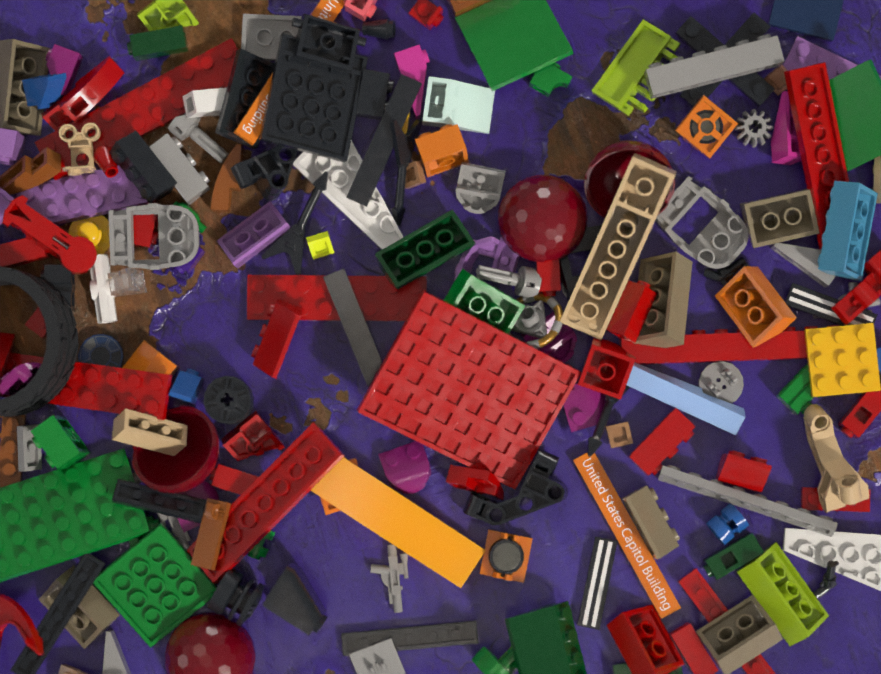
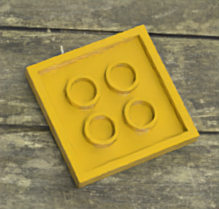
M874 323L804 330L811 397L881 391Z

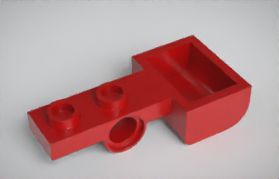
M881 249L865 262L864 271L867 273V276L831 308L845 325L849 324L881 295Z

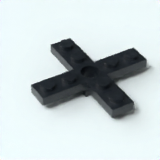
M753 12L725 45H727V48L736 46L735 43L742 40H749V43L757 41V38L764 35L771 26ZM692 16L675 33L695 52L705 51L707 54L714 52V48L724 45ZM756 72L727 79L758 107L775 90ZM722 81L685 90L680 94V97L693 108L702 95L708 98Z

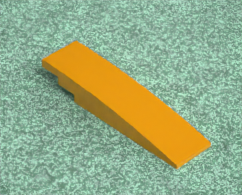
M344 457L311 489L312 492L460 588L486 551L439 518Z

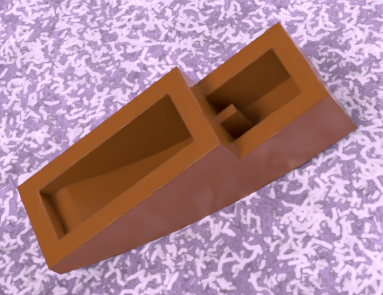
M236 144L221 167L212 194L210 208L212 212L231 213L232 191H241L230 168L243 161L244 147L242 144Z
M48 147L33 159L24 155L0 176V187L9 195L46 182L61 172V155Z

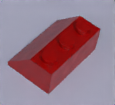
M278 299L276 304L271 303L267 316L271 317L268 325L263 324L259 334L263 339L260 346L255 345L251 357L255 358L253 365L275 379L304 309L281 299Z
M653 604L622 612L606 625L632 674H668L685 664Z

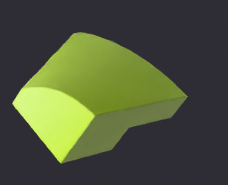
M154 0L137 13L149 31L180 25L186 27L199 24L183 0Z

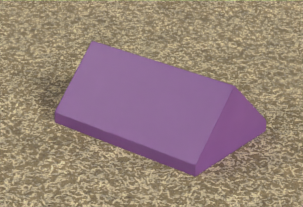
M270 201L218 239L217 242L238 269L284 235L290 229V226Z

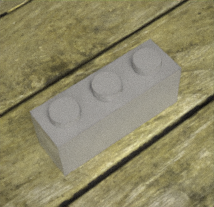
M167 133L152 144L150 149L176 180L175 188L190 205L210 190V187L207 185L210 180L203 171L200 173L196 171L193 166L197 163L189 153L187 155L183 154L180 150L183 145L177 137L171 138Z

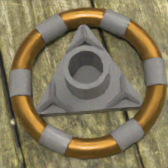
M542 293L529 298L523 296L517 298L522 304L538 302L533 306H525L511 331L541 338L525 342L537 349L550 343L559 334L563 325L560 322L563 315L561 305L555 298L544 296ZM543 302L547 303L555 313V321L548 334Z

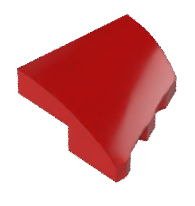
M257 411L221 439L222 445L237 461L247 459L251 455H263L265 451L277 448L282 450L285 448L282 441Z
M450 465L446 482L451 486L465 491H473L481 495L490 494L499 500L504 499L502 486L492 472Z

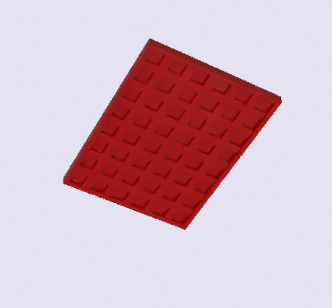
M422 290L357 411L470 468L490 471L497 477L500 483L516 489L581 375V371Z

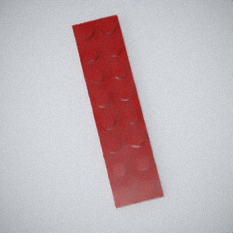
M825 62L784 72L807 189H810L819 228V234H817L819 249H822L823 245L822 235L826 229V213L830 208V191L834 186V181L849 182Z
M247 275V320H270L271 317L267 316L271 303L276 304L277 300L281 299L304 308L299 321H341L323 278L326 275ZM348 276L366 321H406L422 290L427 292V276H421L398 290L390 284L386 276Z
M11 353L3 376L21 364H42L44 357ZM75 362L68 382L58 395L47 403L120 414L124 409H129L165 420L172 375ZM0 392V397H5V398H6V397H9V396H10V395H4V394H2V393Z
M313 422L230 506L215 571L201 567L213 583L218 584L227 571L233 569L345 456L316 423ZM196 541L186 550L191 557H193Z

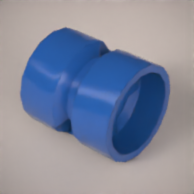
M731 503L720 511V516L715 515L706 522L708 528L724 546L735 538V532L741 533L749 526L743 515Z

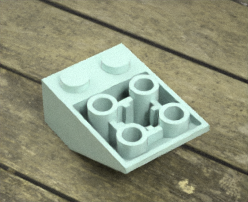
M429 76L423 125L443 127L448 124L452 126L458 124L459 129L463 131L489 134L495 90L491 91L490 88L452 79Z

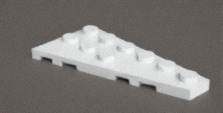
M352 140L348 159L345 163L303 152L294 161L293 166L312 184L327 171V190L322 191V194L380 249H384L403 238L377 187L367 207L346 198L362 163V159Z
M784 528L783 551L824 568H827L828 561H838L839 565L836 566V573L881 591V535L835 532L832 537L808 529Z

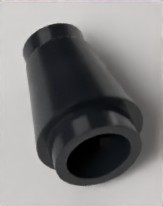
M385 18L363 22L362 33L363 35L385 40L395 38V20Z

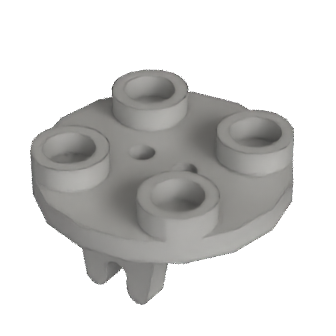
M725 361L714 362L706 366L698 380V385L702 388L703 393L729 403H733L739 398L744 387L743 377L739 369Z

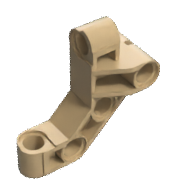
M812 404L808 406L803 418L807 440L822 476L817 490L823 511L827 513L846 507V504L852 505L869 499L868 485L841 453L834 435L832 419L820 405Z

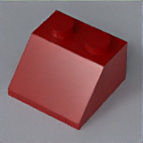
M593 337L581 375L579 376L578 385L621 400L636 357L614 342L605 339L599 340Z

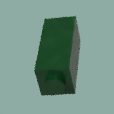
M182 25L129 35L131 42H127L129 55H133L136 61L189 51L185 29Z
M749 532L703 559L705 565L702 567L709 578L713 576L715 580H718L764 552L753 533Z

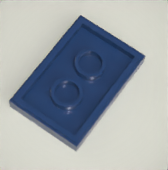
M774 0L768 25L833 42L844 0Z

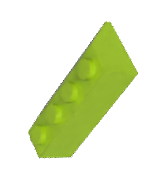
M775 542L763 550V554L747 562L737 573L776 624L781 636L789 646H792L808 638L829 615L778 543Z

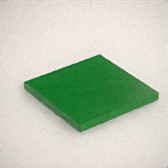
M492 0L455 17L456 23L491 91L497 90L573 54V49L546 0Z
M871 59L829 80L847 172L881 156V79Z
M162 522L105 567L94 581V585L150 648L206 604L218 587L201 567L191 565V555Z

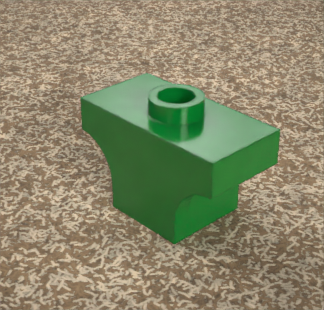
M555 62L534 72L529 87L549 97L555 88H567L572 80V76L560 69L561 66Z

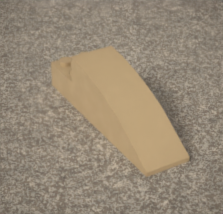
M634 153L560 320L561 323L602 340L677 171Z

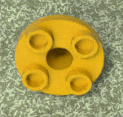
M101 215L71 223L68 234L73 237L80 236L89 239L94 244L97 255L108 251L110 242L109 220Z

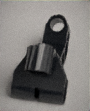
M276 144L275 148L248 160L241 161L230 169L240 189L247 188L256 183L263 198L273 201L280 196L288 184V178L298 150ZM279 153L287 154L289 160H282Z
M538 449L535 460L529 469L518 496L496 503L481 494L471 491L463 513L496 526L565 500L568 496L567 486L551 478L558 464L559 457ZM554 486H558L561 489L560 498L553 497L551 491ZM524 497H528L532 501V507L529 510H525L521 506V500ZM495 508L502 512L503 516L500 521H495L491 517V513Z

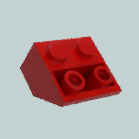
M733 450L729 451L728 454H722L715 480L762 492L772 469L771 465H767V460L758 457L746 459L744 458V453Z

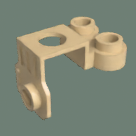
M65 124L59 129L60 138L68 143V147L71 149V166L62 168L64 172H68L69 176L95 173L96 167H94L92 142L97 141L101 135V131L96 124H85L81 132H78L71 124ZM91 129L96 131L93 137L88 136V132ZM67 131H73L71 138H66ZM79 154L88 155L89 163L86 166H79L76 163V158Z

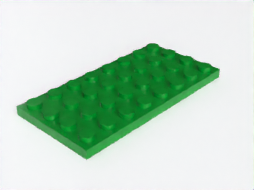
M124 448L73 464L67 469H57L0 488V582L83 556L86 553H92L123 543L150 532L144 510L112 502L118 479L135 483Z

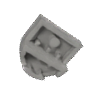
M462 162L456 187V197L463 205V208L471 213L483 214L496 206L500 200L506 171Z

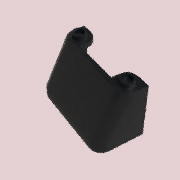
M294 562L285 568L262 606L307 635H310L312 631L317 633L328 618L324 615L326 612L325 607L302 568Z

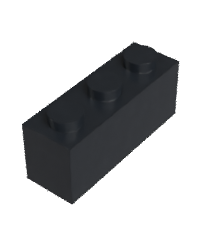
M137 131L116 141L109 152L114 162L119 164L126 177L133 182L140 195L148 203H155L170 194L177 184L176 180Z

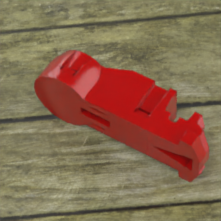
M24 195L11 201L4 211L2 224L7 227L10 225L16 227L26 234V238L30 239L32 237L35 239L39 247L58 258L62 267L72 272L71 274H83L93 267L97 259V251L89 239L80 236L73 237L28 206L26 204L28 198Z

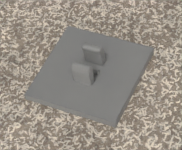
M392 638L349 653L357 674H406Z

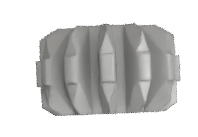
M752 109L750 114L744 111L742 113L743 118H737L736 122L740 125L736 126L734 130L741 132L737 136L738 140L743 137L745 138L743 145L746 146L751 141L752 148H755L757 141L760 145H764L765 139L771 138V134L767 131L773 130V126L766 125L771 118L763 119L764 111H761L758 116L756 109ZM752 124H755V127L758 126V130L755 133L752 132L753 129L749 130Z

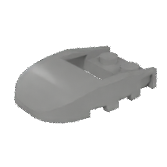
M688 176L674 192L666 209L657 215L655 221L671 241L692 258L709 268H724L730 265L745 249L749 238L748 229L739 215H736L729 207L730 204L724 199L717 197L705 186L701 188L691 181L692 178ZM702 197L718 214L689 245L672 228L692 205Z
M158 203L126 207V209L119 211L110 210V265L160 270L181 266L190 262L196 256L199 249V225L196 217L184 207L161 205ZM158 214L159 259L135 260L133 215Z

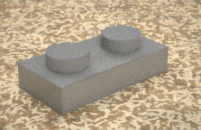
M40 424L17 426L19 471L26 472L42 469L41 448L39 449L31 439L34 436L31 430Z

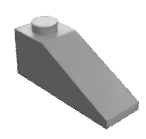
M775 243L770 248L823 287L829 286L835 278L834 275L818 270V257L822 250L783 243Z
M106 631L102 674H131L115 631Z

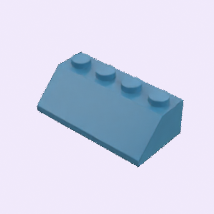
M834 181V186L830 191V208L826 213V229L822 235V251L818 257V270L830 275L862 281L878 193L861 183Z

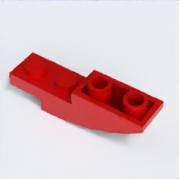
M108 56L75 83V88L43 112L42 118L55 131L71 121L76 123L113 88L124 74V71L111 56Z

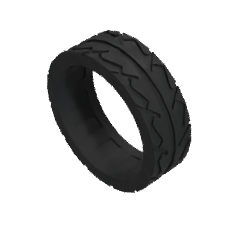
M0 267V286L14 284L33 298L45 320L47 344L43 362L34 378L26 387L14 395L0 400V416L2 417L28 414L42 408L54 399L70 378L79 346L76 321L72 309L63 295L60 296V292L54 286L40 277L6 267Z

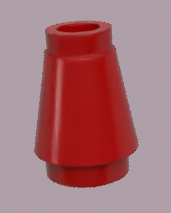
M104 145L95 150L93 159L104 174L111 178L118 174L117 163L114 162L109 153L112 148Z

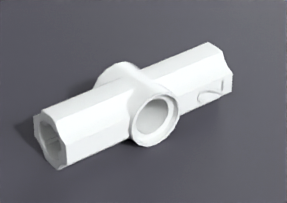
M98 254L93 267L90 269V291L92 299L95 301L98 324L118 321L114 298L116 297V287L114 279L111 277L108 254Z

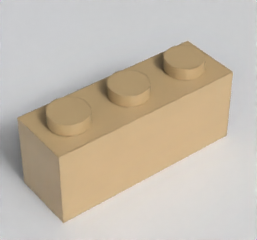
M124 409L113 421L112 440L175 456L187 445L188 425L166 419L160 420L155 416Z

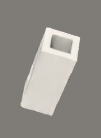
M227 88L193 90L184 95L183 102L187 118L220 115Z

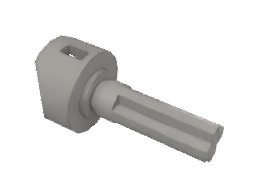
M185 112L184 115L173 119L168 129L179 140L183 141L190 136L193 141L218 162L222 163L227 158L229 153L197 127L201 118H187Z
M479 265L476 269V277L515 286V294L518 296L529 298L539 293L542 278L534 268L522 266L518 273Z

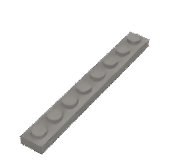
M662 466L658 477L659 481L731 503L732 505L832 537L838 523L832 521L833 519L828 516L820 515L818 517L810 514L809 510L803 508L794 509L785 502L767 500V497L761 494L752 495L745 493V490L740 487L730 488L724 486L721 481L714 479L709 481L703 479L697 473L689 472L688 474L682 472L676 466Z

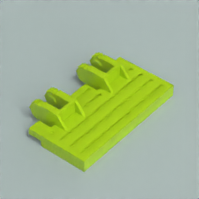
M643 19L594 86L592 93L627 116L631 114L634 107L645 113L648 108L644 103L635 99L634 96L639 93L652 102L656 98L651 99L649 91L640 86L642 83L648 87L644 72L649 68L650 64L660 62L663 57L669 61L676 58L677 56L666 50V48L676 52L680 43Z

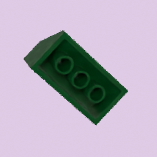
M452 209L375 253L380 269L390 284L398 290L476 244Z

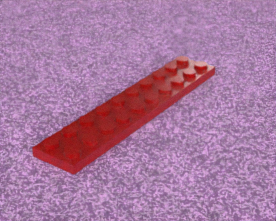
M231 38L88 113L76 123L73 121L70 124L78 132H81L82 127L87 123H94L99 127L101 135L97 141L92 142L94 152L98 147L104 145L112 148L116 141L134 131H137L143 137L172 122L175 117L184 115L186 111L183 96L193 90L227 88L238 49ZM59 129L35 141L39 152L48 147L61 155V172L53 177L54 180L68 177V172H64L62 168L71 166V149L68 147V143L60 138ZM94 129L88 132L89 137H93L96 134ZM73 131L66 132V138L73 136ZM79 154L76 158V163L79 166H86L89 163L88 155Z

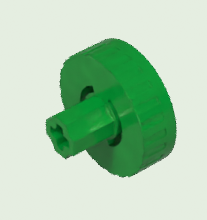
M485 646L471 659L483 674H514L517 671L512 646L499 659Z

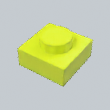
M328 231L306 237L313 260L334 253Z

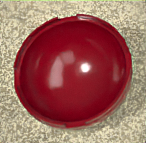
M633 140L619 141L600 150L589 163L584 178L585 195L594 211L606 218L634 153L672 169L668 159L659 150L647 143ZM675 179L672 181L658 215L666 209L674 194Z
M551 175L531 176L516 183L503 197L498 211V226L506 245L520 257L535 262L561 259L567 256L580 244L587 229L588 215L585 202L580 193L570 183Z
M180 405L177 408L167 409L166 420L188 425L187 445L179 453L171 456L132 445V465L135 473L148 487L163 493H181L197 487L211 474L219 455V437L209 417L194 407Z
M216 612L194 615L183 621L173 631L168 640L165 651L167 674H253L255 666L253 641L247 630L243 626L236 625L237 620H228L227 615H219Z

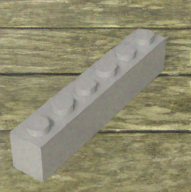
M770 34L762 35L757 38V41L750 43L749 40H742L735 43L736 46L727 48V45L714 48V52L707 54L705 51L692 54L691 58L684 59L683 56L676 57L670 60L671 63L664 65L661 62L650 64L649 68L644 72L650 98L653 99L781 66L785 61L778 35L773 37Z

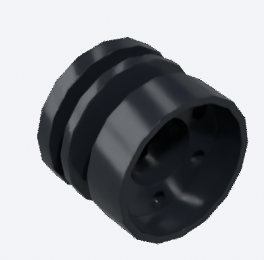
M223 376L216 378L208 385L204 393L203 403L206 412L212 419L224 424H237L250 416L254 408L255 398L252 389L246 382L236 377ZM226 394L234 398V401L230 402V406H227V403H223Z
M233 568L228 570L221 580L207 608L219 615L227 607L230 608L228 620L232 621L236 613L240 614L236 625L241 627L257 608L265 585L259 583L253 591L251 588L255 579L252 578L246 585H243L241 583L245 573Z

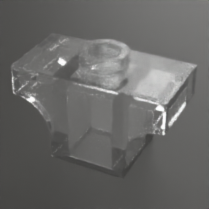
M125 268L117 272L107 273L111 296L120 297L147 293L143 270Z

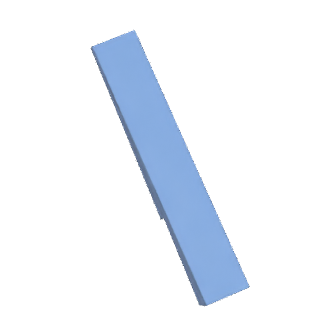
M637 363L633 365L626 384L627 386L736 435L745 419L744 408L705 394L702 388Z

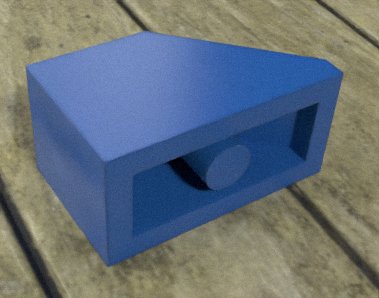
M66 73L23 79L22 83L27 106H37V109L51 107V102L59 101L67 78Z
M187 368L186 372L180 371L169 392V396L196 404L204 378L199 377L200 372Z

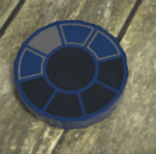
M97 334L83 342L80 346L78 358L79 362L120 368L123 364L124 353L116 339L105 334Z

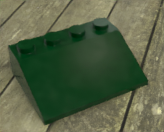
M569 601L548 604L505 619L518 674H587Z

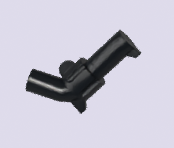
M741 257L730 266L717 269V272L706 268L703 276L720 282L724 287L726 281L732 278L736 271L749 265Z
M828 561L826 573L823 575L820 587L813 592L817 599H820L837 585L835 570L836 566L839 565L838 561Z

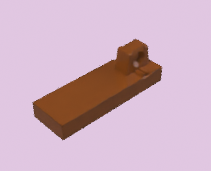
M207 498L191 565L215 571L231 503Z

